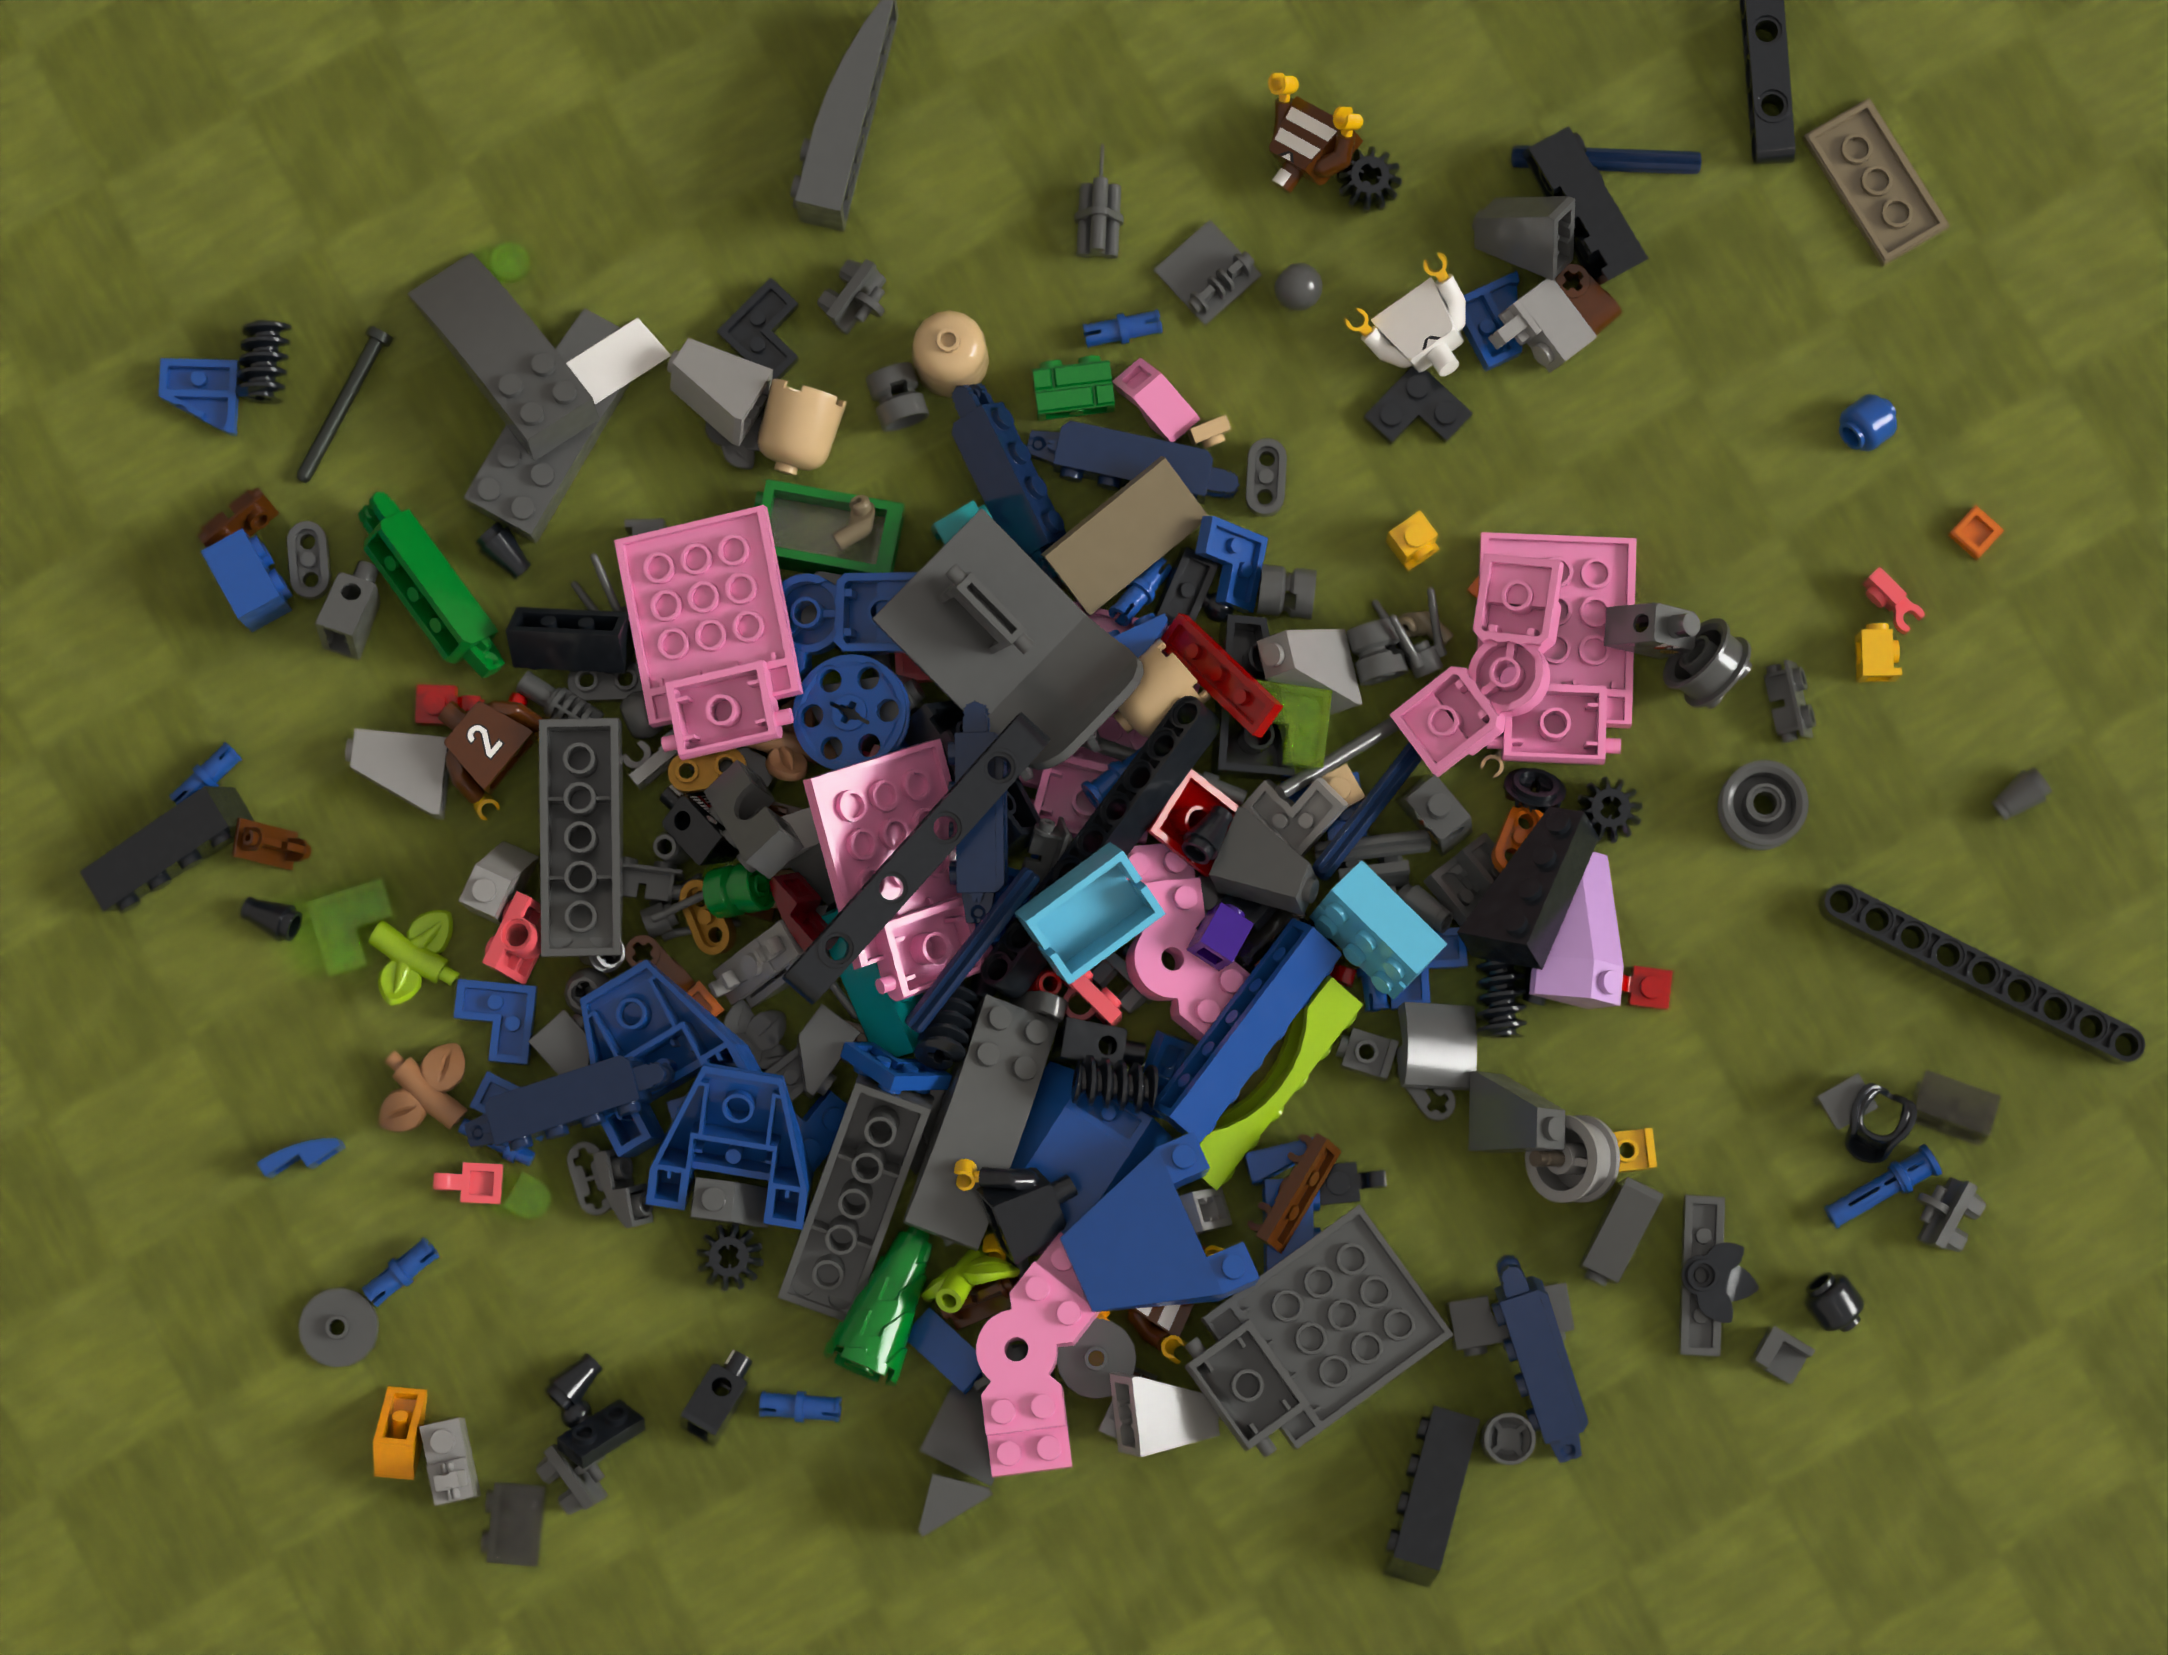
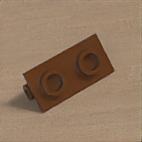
M258 487L252 491L248 488L245 493L228 506L234 513L231 518L228 519L223 511H221L200 527L202 531L197 536L206 548L240 529H243L251 537L260 529L266 527L280 513Z
M237 818L232 857L293 871L294 862L308 859L312 849L306 840L298 838L299 832L244 818Z
M1017 1276L975 1285L959 1311L955 1313H948L942 1309L940 1311L945 1319L952 1318L956 1331L1011 1308L1010 1291L1017 1284L1019 1278Z

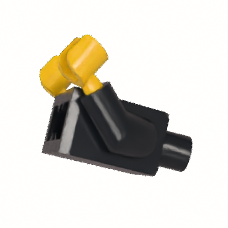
M969 1159L958 1160L954 1167V1173L958 1175L956 1185L960 1190H970L974 1187L975 1183H979L981 1186L976 1190L993 1231L992 1234L984 1237L982 1251L989 1253L990 1257L1005 1260L1007 1255L1017 1265L1027 1257L1043 1254L1054 1237L1065 1229L1067 1223L1060 1205L1078 1195L1074 1183L1067 1174L1050 1183L1037 1168L982 1167L980 1171H977L976 1164Z

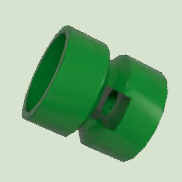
M738 863L736 866L728 865L711 869L704 877L702 887L703 898L707 909L718 919L743 915L745 912L755 913L769 910L775 904L769 884L771 879H768L757 870L754 873L749 872L741 863Z

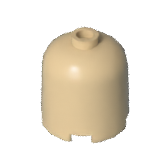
M951 310L936 312L926 318L915 332L912 344L914 370L922 386L933 394L951 398V393H953L956 386L976 385L981 383L986 376L989 357L984 334L978 324L964 313Z
M773 379L758 432L757 443L759 450L766 458L776 462L774 470L796 476L798 469L810 471L819 468L829 456L847 402L837 400V396L809 386L802 385L801 391L788 387V381Z
M1160 638L1139 657L1144 668L1141 682L1128 699L1117 709L1118 712L1113 715L1127 733L1135 729L1146 738L1151 736L1171 707L1180 698L1193 696L1203 704L1211 698L1205 689L1199 694L1195 691L1194 687L1198 684V681L1173 652L1168 657L1161 652L1167 646Z

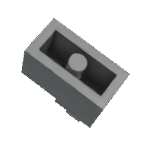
M1546 278L1498 315L1504 326L1488 337L1497 350L1512 338H1515L1520 346L1527 343L1532 349L1533 356L1537 362L1545 366L1548 372L1551 373L1596 339L1597 335L1557 282Z
M458 1417L420 1426L434 1505H446L480 1497L481 1492L465 1418Z

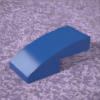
M1159 1030L1156 1031L1143 1070L1144 1073L1149 1065H1155L1158 1069L1159 1079L1156 1098L1195 1047L1194 1044L1185 1039ZM1144 1103L1141 1109L1143 1112L1164 1119L1154 1109L1150 1112L1149 1104Z
M337 1138L309 1140L270 1154L257 1162V1165L264 1176L272 1179L300 1159L303 1160L308 1168L315 1169L345 1149L346 1146L342 1140Z
M929 1307L914 1323L908 1342L966 1395L974 1386V1382L983 1376L977 1361L976 1350Z

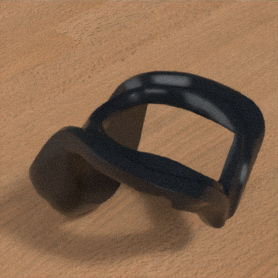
M1869 1083L1865 1085L1853 1103L1851 1122L1845 1135L1847 1151L1854 1158L1862 1162L1881 1163L1885 1161L1896 1145L1911 1132L1917 1118L1916 1105L1901 1095L1891 1094L1888 1089L1878 1084ZM1878 1094L1902 1104L1898 1125L1893 1132L1887 1135L1875 1134L1868 1130L1863 1123L1866 1109Z

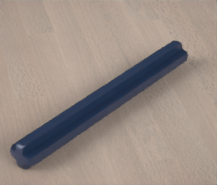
M1530 145L1513 146L1511 150L1512 167L1529 168L1522 152L1530 147ZM1586 148L1587 152L1585 153L1591 164L1599 171L1698 174L1702 165L1701 153L1696 151Z
M1408 742L1314 862L1312 869L1321 880L1327 881L1330 879L1421 762L1422 758L1410 742Z
M1024 867L1019 871L906 1017L905 1023L917 1033L924 1032L1007 925L1016 910L1020 908L1038 885L1040 877L1031 869Z

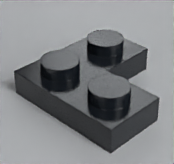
M770 277L717 330V335L741 358L773 369L772 380L781 379L799 361V357L774 332L799 308V305Z
M1412 366L1364 415L1363 420L1392 445L1418 418L1446 444L1472 417L1473 413L1427 370L1418 372Z

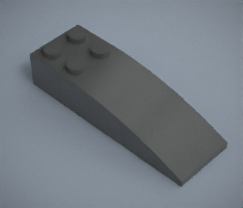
M880 0L866 19L845 53L829 85L814 124L811 139L804 138L800 152V161H803L801 176L795 174L790 197L794 198L793 208L797 209L800 222L842 232L845 231L899 17L897 0Z
M472 252L407 293L417 309L534 462L599 420L593 397L520 305Z
M584 308L555 350L567 363L619 330L620 327ZM630 383L595 404L599 417L598 421L535 462L506 425L463 497L468 506L493 521L499 522L502 526H508L511 531L537 544Z
M619 718L539 719L541 957L622 956V723Z
M988 994L979 1000V1004L975 1009L976 1016L972 1021L973 1028L970 1034H968L969 1043L965 1047L966 1055L963 1060L954 1064L951 1073L952 1078L948 1090L945 1091L903 1220L904 1224L975 1251L979 1249L989 1221L976 1190L981 1186L979 1183H975L974 1187L970 1190H960L956 1185L958 1175L954 1173L955 1163L960 1159L972 1160L977 1166V1171H980L982 1167H1011L1059 1022Z
M858 1074L809 1208L803 1230L800 1233L778 1294V1298L842 1321L845 1319L855 1298L864 1289L869 1280L935 1097L912 1090L901 1091V1094L887 1093L878 1087L879 1083L871 1077Z

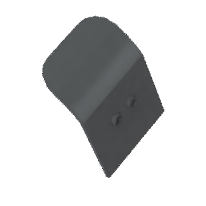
M982 508L872 618L877 626L962 712H964L963 708L966 707V704L972 703L974 700L980 704L987 705L986 708L989 709L988 713H990L988 715L990 718V732L1000 734L1022 712L1051 738L1049 743L1028 766L1036 770L1052 768L1072 756L1139 686L1144 674L1143 663L1128 647L1090 619Z

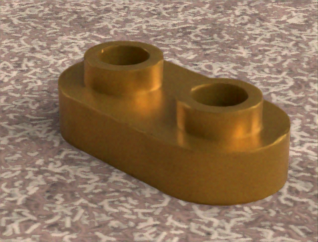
M737 749L687 760H681L677 755L668 766V778L673 787L682 793L704 792L723 773L719 770V765L723 760H731L733 763L739 760L745 766H747L744 756ZM686 765L694 767L693 776L687 779L681 777V769Z
M704 879L687 882L680 891L679 902L702 892ZM701 901L682 910L696 945L702 952L709 955L723 954L734 946L736 928L731 917L718 919L711 914L706 904L704 905ZM717 928L722 931V939L720 941L716 938L715 934Z

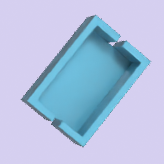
M1109 842L1016 910L1014 914L1032 940L1039 945V950L1057 976L1070 985L1166 913L1147 885L1140 881L1142 880L1141 876L1124 851Z
M1362 860L1330 890L1309 916L1318 932L1326 938H1331L1343 950L1345 958L1351 964L1359 966L1371 978L1375 988L1381 993L1388 994L1393 1000L1447 945Z

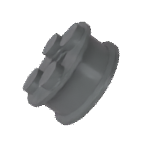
M1712 618L1700 624V631L1695 635L1693 651L1671 656L1667 659L1663 670V681L1669 688L1683 691L1684 699L1691 707H1707L1712 709L1721 702L1724 695L1737 681L1743 679L1752 668V663L1749 661L1751 645L1743 637H1733L1730 634L1728 623L1723 619Z
M1771 760L1753 761L1736 770L1724 783L1717 803L1719 821L1726 834L1737 844L1752 850H1770L1783 845L1800 830L1808 813V794L1800 777L1786 765ZM1756 796H1765L1771 801V814L1763 815L1755 810L1753 800Z

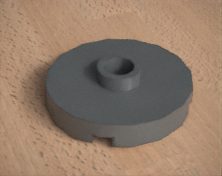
M345 1288L327 1289L314 1296L303 1309L299 1321L300 1341L307 1354L320 1364L334 1368L352 1366L365 1359L375 1347L379 1332V1318L372 1303L359 1292ZM337 1320H341L345 1325V1329L340 1335H335L331 1328L332 1324Z
M1095 1318L1074 1346L1058 1348L1057 1365L1059 1374L1067 1387L1080 1396L1094 1399L1110 1397L1112 1392L1109 1373L1120 1372L1130 1375L1134 1373L1136 1364L1134 1343L1127 1332L1112 1321ZM1100 1351L1103 1353L1104 1362L1102 1365L1093 1366L1090 1364L1088 1358L1091 1352Z

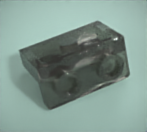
M495 1482L494 1490H487L485 1513L491 1514L490 1529L483 1530L481 1539V1554H487L486 1563L539 1566L547 1486Z

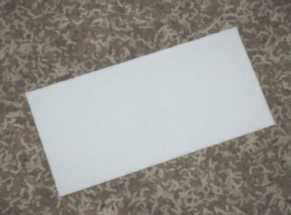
M637 317L566 364L593 397L594 404H597L670 357L671 354Z

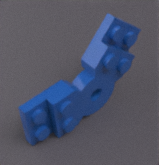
M917 572L844 573L837 580L836 585L819 575L808 573L794 575L784 580L782 585L801 682L812 671V655L826 653L836 646L847 654L888 655V653H904L877 626L872 618ZM809 605H815L817 609L816 618L809 624H803L801 620L803 609Z

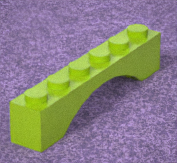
M1329 975L1323 979L1311 995L1309 1003L1299 1011L1288 1026L1285 1040L1277 1059L1265 1078L1247 1097L1232 1108L1224 1111L1217 1120L1213 1131L1199 1143L1210 1167L1206 1176L1199 1180L1216 1191L1222 1184H1225L1232 1178L1238 1163L1247 1152H1251L1257 1146L1260 1135L1271 1122L1280 1117L1286 1102L1294 1092L1300 1090L1306 1084L1312 1069L1320 1060L1328 1056L1338 1036L1356 1020L1357 1012L1363 1004L1332 976Z

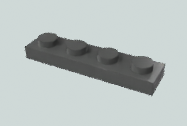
M1684 1195L1681 1269L1689 1258L1698 1255L1705 1256L1714 1245L1724 1243L1725 1197ZM1697 1268L1694 1271V1279L1698 1283H1702L1706 1279V1272L1702 1268ZM1681 1281L1678 1355L1720 1357L1721 1322L1712 1320L1700 1311L1696 1295L1690 1293Z

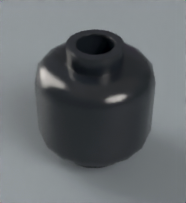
M1826 1272L1816 1277L1806 1287L1807 1295L1804 1304L1824 1331L1833 1332L1840 1330L1844 1333L1853 1329L1860 1322L1859 1314L1863 1310L1864 1300L1845 1275H1833L1831 1272Z

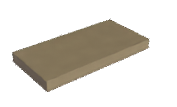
M1870 98L1805 134L1802 138L1882 267L1949 229L1950 225Z
M1160 456L1041 555L1085 613L1090 616L1201 525L1202 516L1208 515L1167 459Z

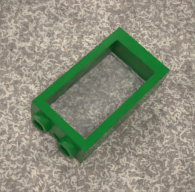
M767 479L764 492L757 491L754 507L764 505L768 508L779 569L808 574L822 571L843 575L844 573L894 572L905 518L904 503L868 497L875 507L872 531L867 537L843 551L838 549L831 534L849 525L851 511L849 503L857 495Z

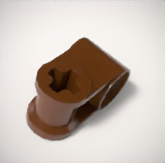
M1568 264L1554 279L1596 335L1600 334L1622 314V310L1615 299L1581 265ZM1573 279L1577 280L1579 284L1576 289L1572 287L1567 291L1563 287L1566 280L1569 282Z
M639 935L627 943L625 957L630 968L644 961L640 960L637 963L634 961L637 957L635 948L641 946V948L647 949L650 946L653 948L650 951L652 958L650 962L685 992L696 984L683 967L673 957L671 958L652 937Z

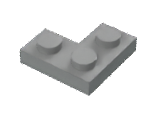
M1322 777L1315 779L1296 803L1289 797L1285 800L1281 799L1276 792L1277 785L1271 779L1264 780L1241 807L1246 808L1302 857L1307 854L1349 806Z

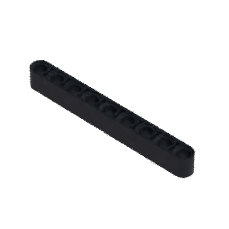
M1184 696L1180 698L1162 719L1028 901L1109 842L1119 847L1128 856L1216 737L1220 728L1218 716L1196 697ZM1017 917L985 958L981 966V977L984 982L1010 999L1023 996L1048 964V961L1038 948L1039 945L1032 940Z
M1836 884L1825 891L1820 897L1818 903L1819 912L1828 922L2109 1063L2125 1065L2140 1058L2144 1053L2145 1039L2136 1028L1850 885ZM1832 894H1840L1846 898L1848 902L1846 913H1839L1832 909L1830 905ZM1873 911L1881 915L1883 919L1881 931L1872 930L1867 926L1865 918L1868 912ZM1904 929L1912 930L1917 934L1919 943L1915 949L1907 948L1901 941V934ZM1939 947H1946L1951 950L1954 955L1952 966L1947 967L1939 963L1937 959ZM1975 965H1982L1988 970L1989 981L1987 984H1979L1973 978L1972 970ZM2015 982L2023 987L2025 997L2022 1002H2016L2008 995L2010 983ZM2047 1000L2058 1004L2060 1016L2057 1020L2049 1019L2045 1015L2043 1007ZM2082 1018L2090 1019L2094 1023L2096 1032L2093 1038L2085 1037L2081 1033L2079 1024ZM2118 1036L2126 1037L2131 1043V1052L2128 1056L2121 1055L2116 1050L2115 1041Z

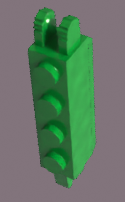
M376 491L368 500L369 505H364L357 514L359 515L360 522L363 523L362 526L369 534L364 541L363 550L445 661L456 664L465 660L482 679L495 674L505 664L492 641L499 632L410 509L401 511L388 494H385L384 491Z

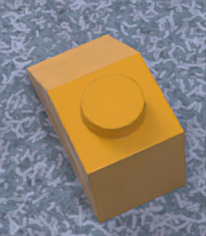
M387 1387L373 1439L374 1477L414 1480L422 1448L419 1427L424 1426L427 1390Z

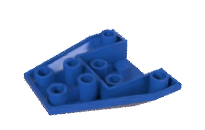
M1049 1061L1043 1071L1030 1114L1010 1168H1037L1050 1183L1065 1174L1071 1178L1078 1195L1060 1205L1067 1223L1065 1229L1061 1231V1233L1065 1234L1156 1147L1174 1139L1153 1117L1142 1110L1140 1113H1135L1134 1105L1130 1102L1127 1103L1124 1111H1120L1118 1100L1113 1098L1107 1109L1103 1107L1102 1096H1097L1093 1106H1088L1086 1094L1082 1093L1077 1104L1072 1103L1071 1091L1074 1070Z

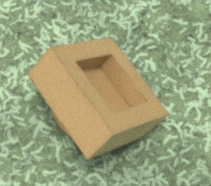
M1223 415L1189 429L1187 434L1192 446L1202 443L1203 448L1207 449L1226 441L1223 434L1229 432L1232 428L1227 416Z
M1347 763L1322 776L1349 804L1346 809L1365 799V795Z

